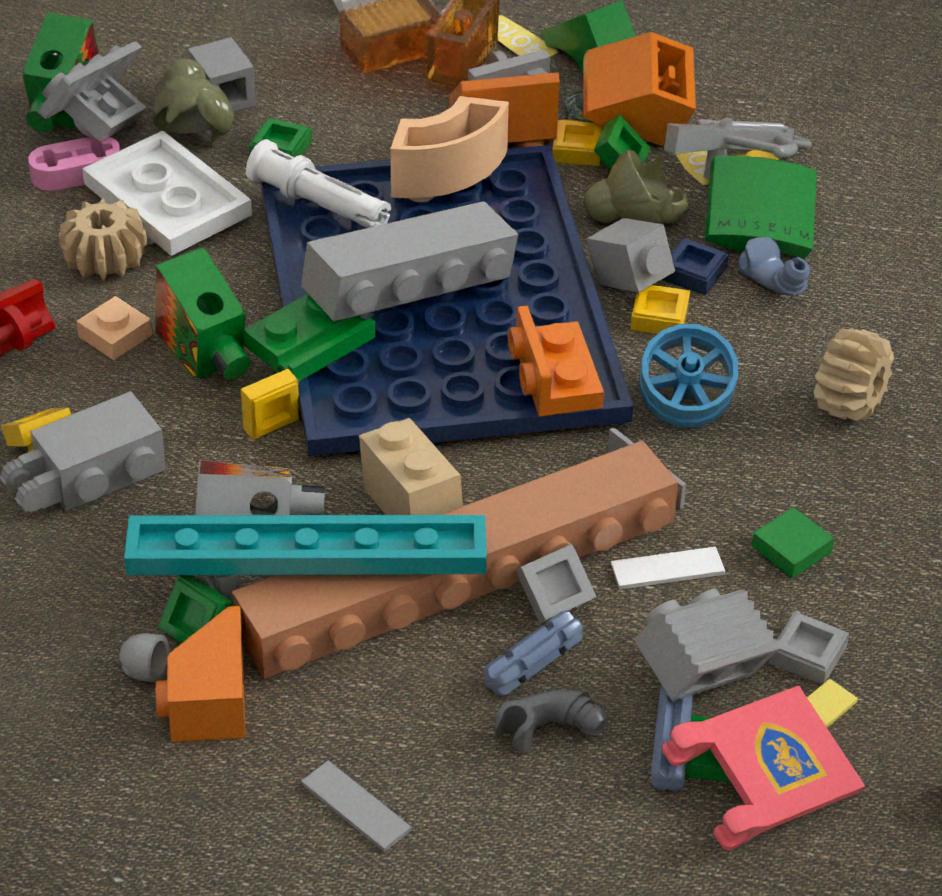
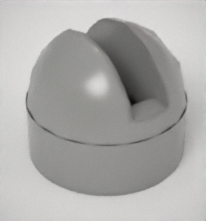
M150 633L132 635L120 648L119 660L127 676L138 681L152 683L162 680L167 671V655L170 653L168 640L164 635Z

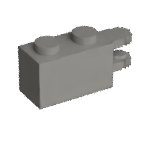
M130 391L30 431L33 451L18 456L16 460L12 459V461L6 462L7 464L2 466L0 479L10 491H17L14 499L23 508L25 513L27 511H30V513L33 511L37 512L40 508L44 509L60 503L64 510L68 511L166 470L162 429Z

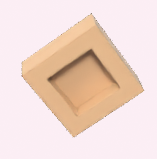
M116 296L76 321L78 337L112 360L117 359L152 335L151 319Z

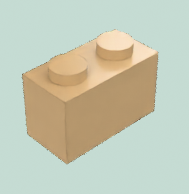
M410 418L389 422L381 428L359 435L364 489L385 515H440L463 506L461 475Z

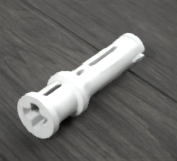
M270 140L260 141L248 158L246 176L249 180L258 184L265 181L279 188L281 194L291 200L303 197L366 228L387 224L390 214L387 212L391 210L390 203L363 193L361 190L321 173L315 169L310 159L302 155L294 158L279 151L277 144Z

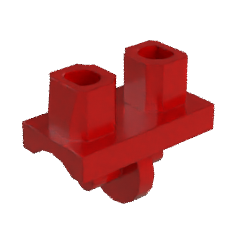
M33 278L19 286L0 292V355L13 349L23 351L33 345V339L56 329L54 320L45 304L44 289L41 281Z

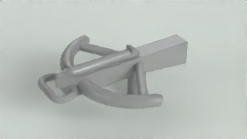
M727 117L721 121L698 119L694 125L668 123L664 150L673 154L708 150L704 177L709 178L712 159L715 156H726L727 149L759 150L773 153L777 158H786L795 155L798 148H809L811 141L795 136V128H788L783 123L733 121V119Z

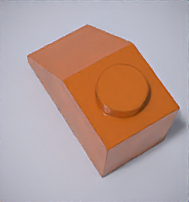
M228 606L167 655V680L156 681V709L158 718L169 717L171 742L245 738L244 662L240 606Z

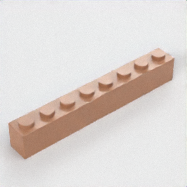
M642 440L440 514L485 515L486 574L274 575L232 591V601L234 602L233 606H240L243 646L264 679L287 670L297 669L305 663L339 650L352 648L360 642L394 629L404 628L412 622L446 609L456 608L464 602L498 589H506L520 581L515 571L516 569L568 545L573 544L578 557L582 558L598 551L608 550L616 544L647 532L657 531L674 522L678 481Z

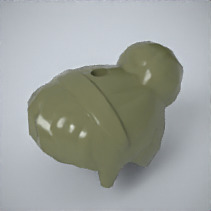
M185 57L174 60L164 74L165 86L155 99L153 107L154 125L161 131L176 134H189L210 130L212 134L209 145L214 146L219 138L226 135L235 120L232 106L225 93L217 85L212 84L206 79L204 68L197 61Z
M627 150L620 155L612 166L607 179L592 184L586 190L583 198L587 213L594 221L604 224L614 222L619 217L657 224H671L680 220L690 209L687 196L682 191L675 188H667L668 179L663 171L664 157L662 155H659L652 163H644L633 150Z

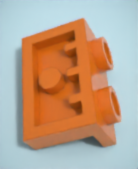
M528 306L516 307V327L508 328L509 352L512 360L520 359L519 374L522 392L524 396L532 395L539 417L603 408L604 390L578 321L535 327Z

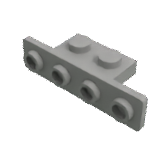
M136 41L122 48L115 45L104 57L100 54L94 56L86 66L79 63L67 75L60 72L43 90L42 95L47 100L38 110V113L47 119L64 110L74 119L75 126L82 133L96 138L100 142L135 123L147 107L117 81L143 47Z

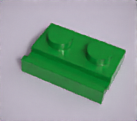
M309 294L302 296L243 329L244 346L277 372L289 369L298 379V382L375 338V321L372 318L365 320L360 315L333 321Z

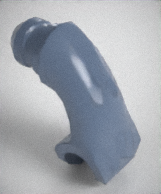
M757 237L747 242L744 251L738 259L739 272L752 278L765 288L783 295L800 294L807 288L810 267L804 259L795 257L792 260H787L784 265L780 260V250L777 243L770 237Z

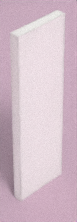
M716 546L611 561V568L619 590L725 575V569Z

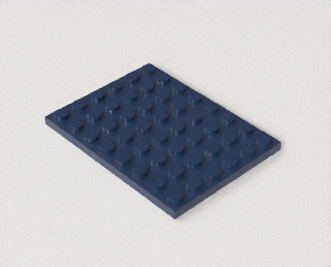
M550 145L507 149L504 159L490 176L468 188L446 195L435 196L427 202H415L409 198L391 197V159L315 166L316 170L331 178L346 183L374 198L390 203L391 210L387 212L390 214L387 223L485 201L518 233L511 274L508 278L360 315L365 320L372 318L375 321V338L298 382L299 408L308 456L360 451L359 435L381 428L389 422L402 421L408 418L415 423L432 443L632 422L633 403ZM264 181L260 183L281 307L283 308L308 294L301 286L307 242L366 229V227L303 197L291 200L283 196L279 188ZM528 306L535 327L578 321L604 390L603 408L539 417L532 395L524 396L522 392L519 374L520 359L512 360L509 352L508 328L516 327V307Z

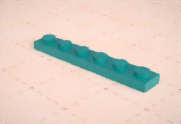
M485 515L129 516L124 562L126 575L486 574Z

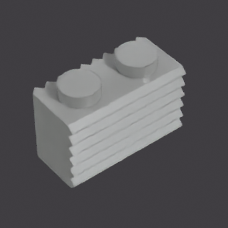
M713 588L695 597L688 605L680 607L676 600H670L659 605L646 616L645 620L648 625L639 633L634 641L672 702L679 698L683 699L686 696L690 697L695 693L699 694L704 690L715 689L720 685L731 684L736 680L747 679L780 649V640L773 639V630L767 629V621L760 619V611L754 609V601L747 599L748 591L738 590L721 595L716 588Z

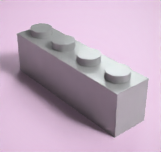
M483 201L307 242L301 286L333 321L508 278L511 274L518 233Z

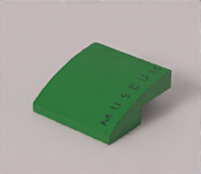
M715 156L710 164L704 240L742 253L749 240L757 237H770L777 243L780 252L805 259L813 250L817 170L769 158Z

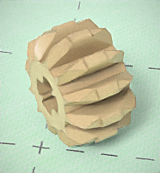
M102 198L98 204L93 205L82 202L81 210L67 211L66 221L60 224L59 241L60 248L63 249L64 259L67 262L68 268L79 270L83 278L97 274L104 281L109 274H117L124 277L126 268L140 267V258L146 253V230L143 229L138 209L126 208L123 200L109 204Z
M842 328L836 333L835 338L827 343L826 353L824 357L820 358L821 365L815 375L817 384L814 389V396L817 399L818 407L829 412L831 416L843 420L848 418L855 421H866L873 414L874 409L880 406L884 392L888 391L887 383L893 374L891 365L894 360L890 341L864 329Z

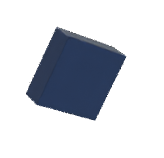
M683 238L671 253L675 272L661 280L707 295L727 269L729 254Z

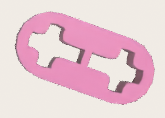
M86 137L39 147L32 151L28 157L31 182L35 187L46 191L85 185L82 168L120 151V144L111 137L102 142L96 138Z

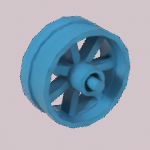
M677 324L662 330L649 341L641 360L639 393L646 408L660 421L676 427L697 428L714 422L728 409L738 380V358L731 344L717 331L700 324ZM682 346V355L678 358V361L664 351ZM691 347H696L709 353L702 358L699 354L692 352ZM655 360L672 373L649 378L651 361ZM716 361H719L727 376L703 371ZM701 385L725 389V391L715 401L710 402ZM673 386L675 394L672 400L669 401L656 389ZM694 397L699 406H682L680 403L682 399Z

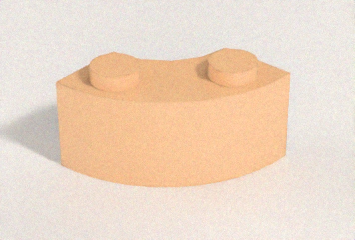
M459 96L451 108L439 115L422 119H401L391 146V197L409 198L415 202H427L435 196L446 195L468 188L490 176L500 165L507 152L509 102Z

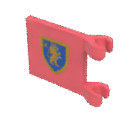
M799 685L702 722L679 724L670 733L672 740L665 742L661 747L669 763L675 767L685 764L711 749L745 805L728 810L722 817L724 824L717 825L713 830L719 844L727 851L741 846L764 831L858 794L865 787Z

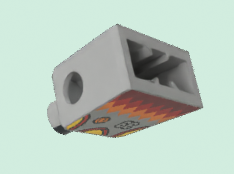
M199 461L195 515H323L325 487L293 485L291 471L288 468ZM263 491L270 492L275 496V501L267 508H259L252 504L251 499L253 496Z

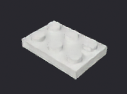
M164 131L158 132L82 168L84 184L100 198H104L109 204L123 200L126 208L138 209L146 235L171 256L252 216V204L249 197Z

